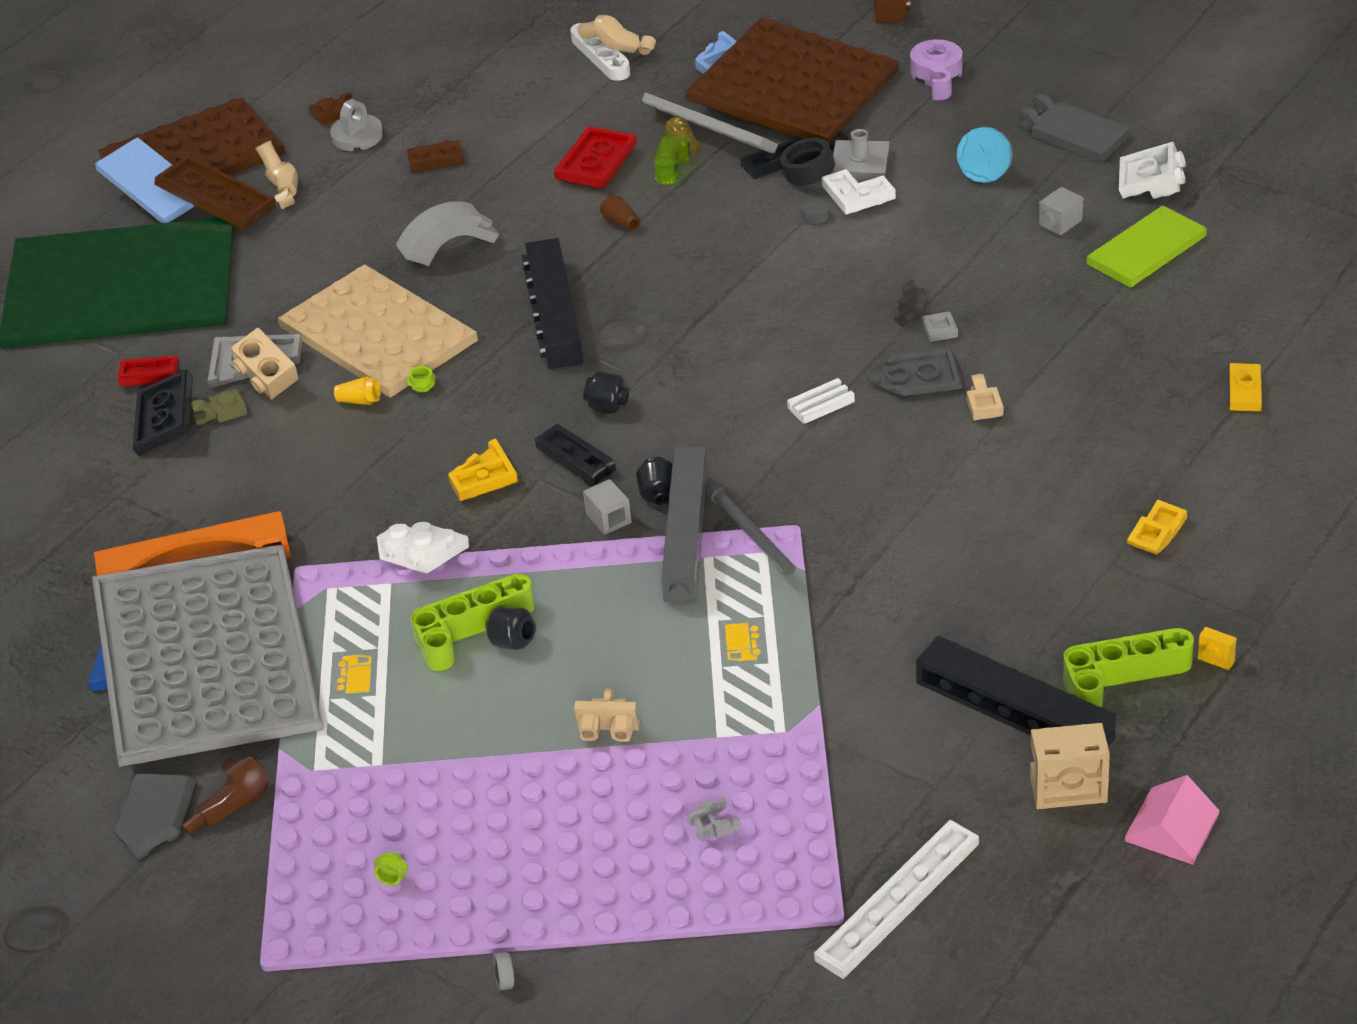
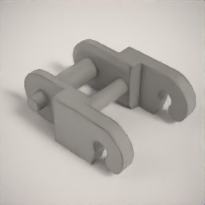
M724 797L719 798L720 803L718 805L712 799L700 804V809L688 815L686 821L690 826L695 825L697 827L696 835L699 840H706L713 836L718 839L736 831L740 827L741 821L737 816L732 819L733 824L730 823L728 818L716 820L713 817L714 814L726 808L727 801ZM709 819L711 823L704 825L703 822Z

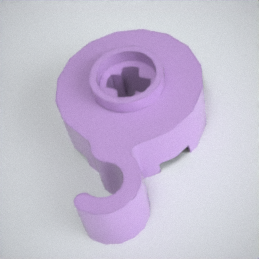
M934 39L917 44L910 53V74L912 78L916 80L918 77L925 80V85L931 86L933 100L949 98L952 94V78L962 75L963 52L961 48L954 42Z

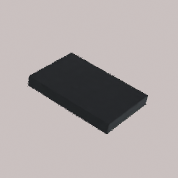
M188 369L137 391L132 449L138 456L190 433L193 375Z

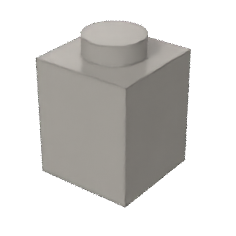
M1060 187L1039 202V225L1060 236L1083 220V197L1063 187Z
M611 479L583 491L586 515L604 535L632 523L629 499Z

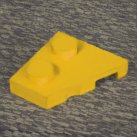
M497 439L488 442L489 449L480 456L474 453L463 465L456 467L448 474L450 484L460 501L518 482L517 473Z

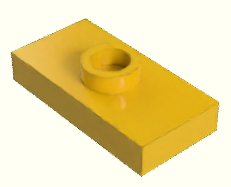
M1230 363L1229 396L1231 411H1261V364Z

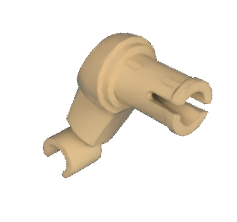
M598 15L595 21L581 23L578 27V33L582 39L598 36L612 50L634 53L638 48L640 54L647 55L654 49L656 44L655 38L647 35L643 36L640 42L637 34L624 29L614 17L608 15Z
M271 140L259 145L255 149L267 168L265 176L278 188L279 193L274 196L283 210L295 204L293 196L297 193L299 180L297 171L289 162H281Z

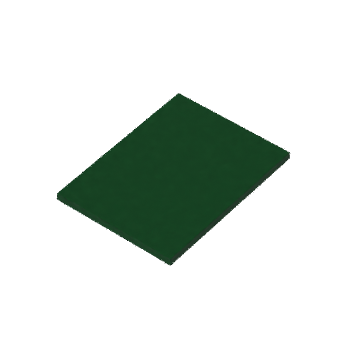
M208 218L16 238L0 325V348L226 325L228 320L234 225L220 218Z

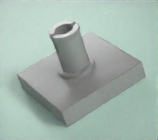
M853 130L851 132V141H835L833 153L835 166L830 174L847 169L856 181L864 182L880 176L886 178L890 141H868V132L866 130Z

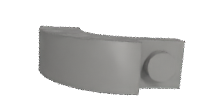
M460 201L446 202L431 207L418 215L403 231L396 246L407 260L429 266L438 249L451 238L469 235L494 243L499 233L493 227L492 220L479 214L471 203Z

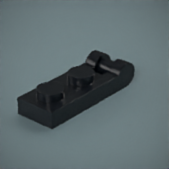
M559 424L554 425L535 438L537 449L581 476L590 487L600 482L603 475L609 476L616 471V464L610 456Z

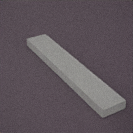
M646 92L643 96V103L650 107L771 154L775 153L778 144L762 136Z

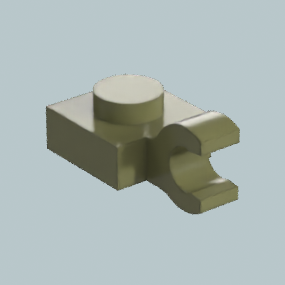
M236 389L208 397L209 402L202 399L191 402V408L194 412L201 411L198 414L192 415L197 425L204 424L215 418L221 423L247 415L246 405Z

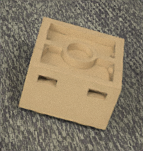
M1102 723L1031 730V750L1034 762H1030V780L1037 809L1108 802L1110 753Z

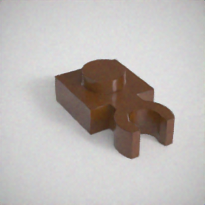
M344 93L336 100L333 97H329L309 105L310 115L322 126L340 119L341 108L347 100L352 99L351 93Z

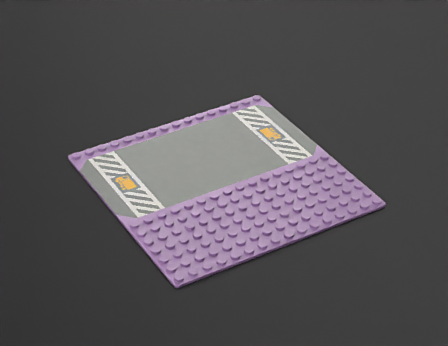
M797 525L759 528L795 565V571L791 575H785L742 529L702 533L696 602H664L661 578L666 536L459 553L427 574L381 559L306 565L295 568L293 592L323 730L280 737L260 957L262 970L280 971L841 925L844 922V909L800 527ZM524 574L531 579L535 608L531 615L536 624V632L534 638L526 647L519 650L496 647L488 639L487 632L483 631L453 642L456 660L451 668L444 671L429 669L414 640L410 617L416 609L509 575ZM605 688H612L615 698H626V702L637 703V715L640 719L639 731L633 730L629 742L615 741L611 737V730H599L598 739L595 741H583L580 738L576 721L575 701H592V698H603ZM724 797L727 801L726 808L714 814L713 817L716 820L728 818L730 823L733 824L732 819L737 816L741 821L740 827L736 831L718 839L713 836L706 840H699L696 835L697 827L695 825L690 826L686 821L688 815L700 809V804L714 799L718 805L720 803L719 798ZM709 819L703 822L704 825L711 823ZM389 852L402 856L408 865L406 877L400 883L393 886L381 883L374 875L375 858Z

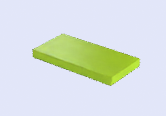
M1162 205L1087 256V265L1131 288L1206 237L1207 228Z

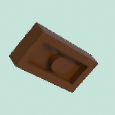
M459 140L443 141L427 146L419 145L407 149L411 173L464 164Z

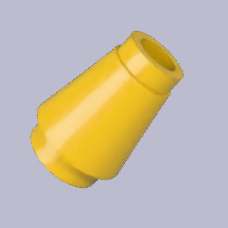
M370 376L335 385L334 396L337 402L372 405L373 402L380 400V384L376 378H371Z

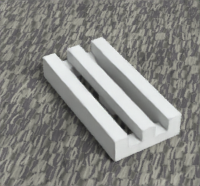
M837 378L787 400V408L803 424H806L855 402V396L852 391L848 392V387L845 384L841 385V380Z

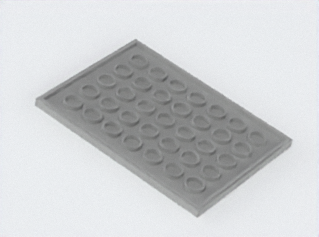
M283 544L92 577L119 767L323 730Z

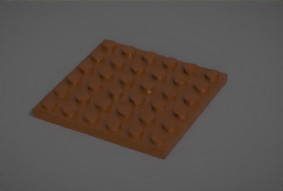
M760 18L686 90L685 100L802 139L821 138L830 143L834 137L838 136V132L842 131L897 73L899 61L890 59L885 55L868 52L863 48L843 44L838 40L821 37L816 33H808L794 26H786L774 22L772 19Z

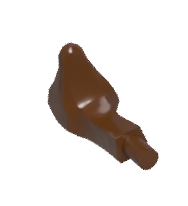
M248 756L242 760L226 761L223 763L222 769L227 774V783L215 796L195 807L197 813L182 824L184 830L191 835L206 823L212 827L245 804H252L261 797L269 784V777L259 762Z

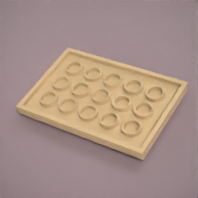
M365 264L278 317L279 326L290 334H300L302 342L359 378L365 376L376 378L380 384L381 392L390 398L408 387L407 379L412 368L427 366L434 370L478 341L475 330Z

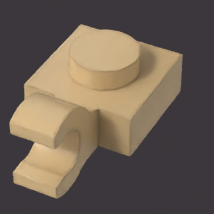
M983 373L971 375L973 386L971 391H967L966 400L973 421L1003 416L1004 407L997 387L987 388Z

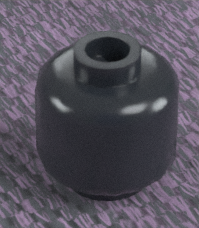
M598 371L593 377L587 378L583 399L588 402V406L592 410L613 414L620 409L621 405L626 406L629 398V388L625 387L622 376Z
M651 457L642 463L636 472V479L642 499L647 502H653L656 505H663L669 502L673 463L662 457Z
M503 605L496 607L489 615L485 625L488 639L492 645L512 650L526 647L532 641L536 632V624L530 612L522 607Z

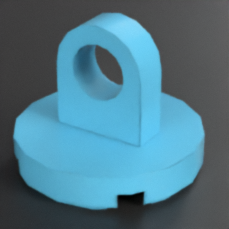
M980 127L971 130L963 136L958 145L956 157L962 169L961 171L966 177L975 182L987 183L999 179L1007 172L1012 162L1013 152L1009 140L1002 132L991 127Z

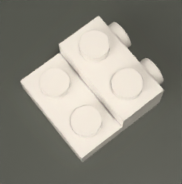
M1170 142L1120 157L1119 192L1122 198L1138 196L1146 191H1150L1153 199L1162 196L1168 197L1176 192H1180V184L1186 183L1182 169L1186 167V162L1182 151L1177 152L1174 142Z
M428 522L415 523L412 528L406 524H394L387 531L377 536L381 560L426 574L469 548L468 536L456 533L451 529L433 526Z

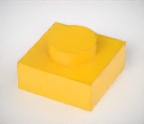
M1204 627L1199 635L1198 659L1230 670L1235 662L1237 638Z

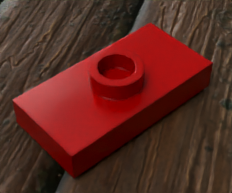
M174 355L120 360L117 377L119 386L152 385L179 373V357Z

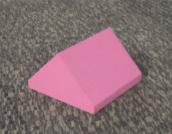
M1188 775L1151 788L1125 835V842L1193 865L1219 816V809Z

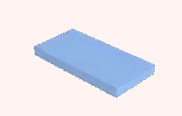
M138 137L95 163L96 170L161 223H169L195 206L154 185L155 177L172 166V164Z

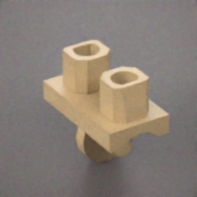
M605 688L603 698H592V701H575L574 711L580 738L583 741H595L599 737V730H611L612 739L620 742H629L633 730L639 731L640 719L637 715V703L626 702V698H615L612 688Z

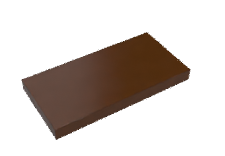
M186 155L158 174L154 181V185L243 231L275 208L276 199L190 155Z

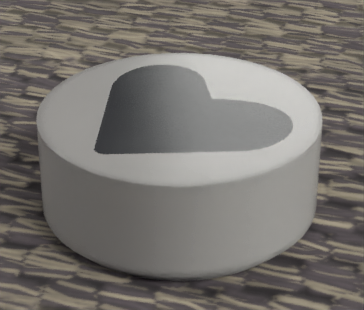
M508 952L493 954L494 974L498 990L512 989L514 987V971L510 954Z

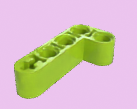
M524 574L509 575L416 609L410 617L414 640L429 669L444 671L451 668L456 660L453 642L486 631V621L496 607L503 605L522 607L531 614L535 608L531 579Z
M1173 628L1069 647L1065 650L1063 657V683L1066 691L1091 704L1103 707L1104 687L1187 672L1193 662L1194 636L1186 629Z

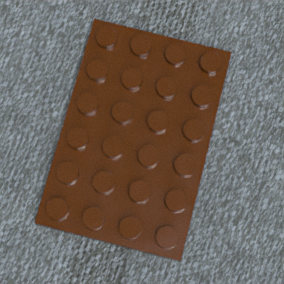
M242 97L229 100L227 103L217 107L207 108L198 114L185 116L168 125L158 126L156 129L146 133L136 134L127 140L111 143L107 147L98 150L100 159H103L138 137L172 165L186 155H190L227 175L263 163L255 148L271 140L278 156L286 154L283 143ZM133 200V202L137 205L139 209L142 208L138 203H136Z

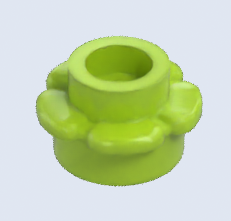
M417 366L409 371L407 385L417 392H427L435 385L436 376L432 373L431 368Z
M384 853L382 856H377L374 860V875L378 881L385 885H397L407 875L408 865L403 857L397 853Z

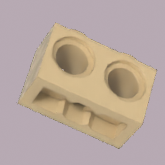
M258 327L230 348L234 359L231 362L237 372L241 375L246 374L250 378V383L254 389L260 394L264 392L271 400L299 379L295 364ZM276 373L273 376H267L268 374Z

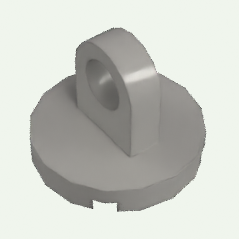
M350 99L343 104L340 111V119L331 126L330 136L333 145L338 149L354 151L353 148L360 147L361 150H366L375 146L382 139L383 128L378 118L367 114L366 107L362 102Z

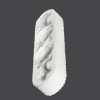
M581 23L571 27L572 43L609 79L620 81L630 76L629 61L622 53L607 47L598 36L582 39L578 33V27Z

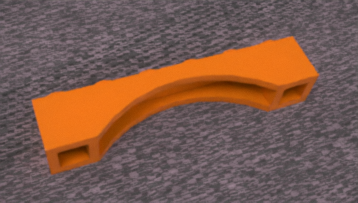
M281 511L94 552L97 576L281 544L284 546L286 559L292 558Z

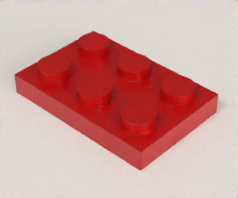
M587 126L555 168V179L604 189L637 145V136Z

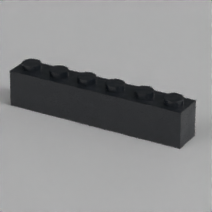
M559 238L525 243L527 254L521 255L540 357L547 358L549 369L583 364L581 340Z
M937 636L916 659L917 684L1030 736L1033 729L1102 723L1108 747L1115 739L1116 714L1082 700L1073 694L1055 688L1044 681L1019 672L1015 668L1008 667L985 655L965 648L956 642Z

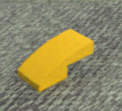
M1157 500L1148 516L1140 518L1128 537L1127 544L1157 555L1178 533L1187 519V510Z

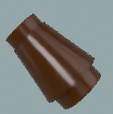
M609 195L601 203L600 212L605 220L629 231H634L639 226L640 218L621 196Z

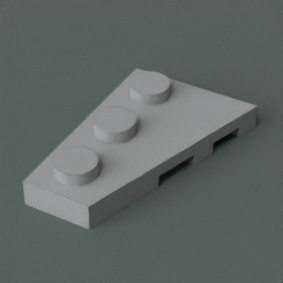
M300 334L266 335L294 364L300 363L302 348ZM245 336L214 338L208 375L210 388L249 378L246 374H239L231 362L234 359L230 348Z

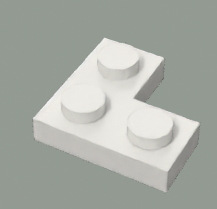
M845 169L821 177L822 187L845 215L896 199L895 188L884 176L858 183L848 170Z

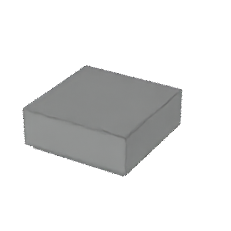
M951 312L922 316V326L929 342L958 337V328Z

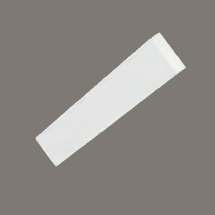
M949 820L814 952V961L844 979L979 845V836L956 822Z

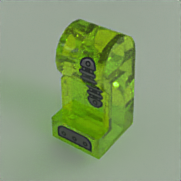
M663 135L654 157L655 179L658 183L672 184L678 180V170L681 163H689L692 157L690 137Z

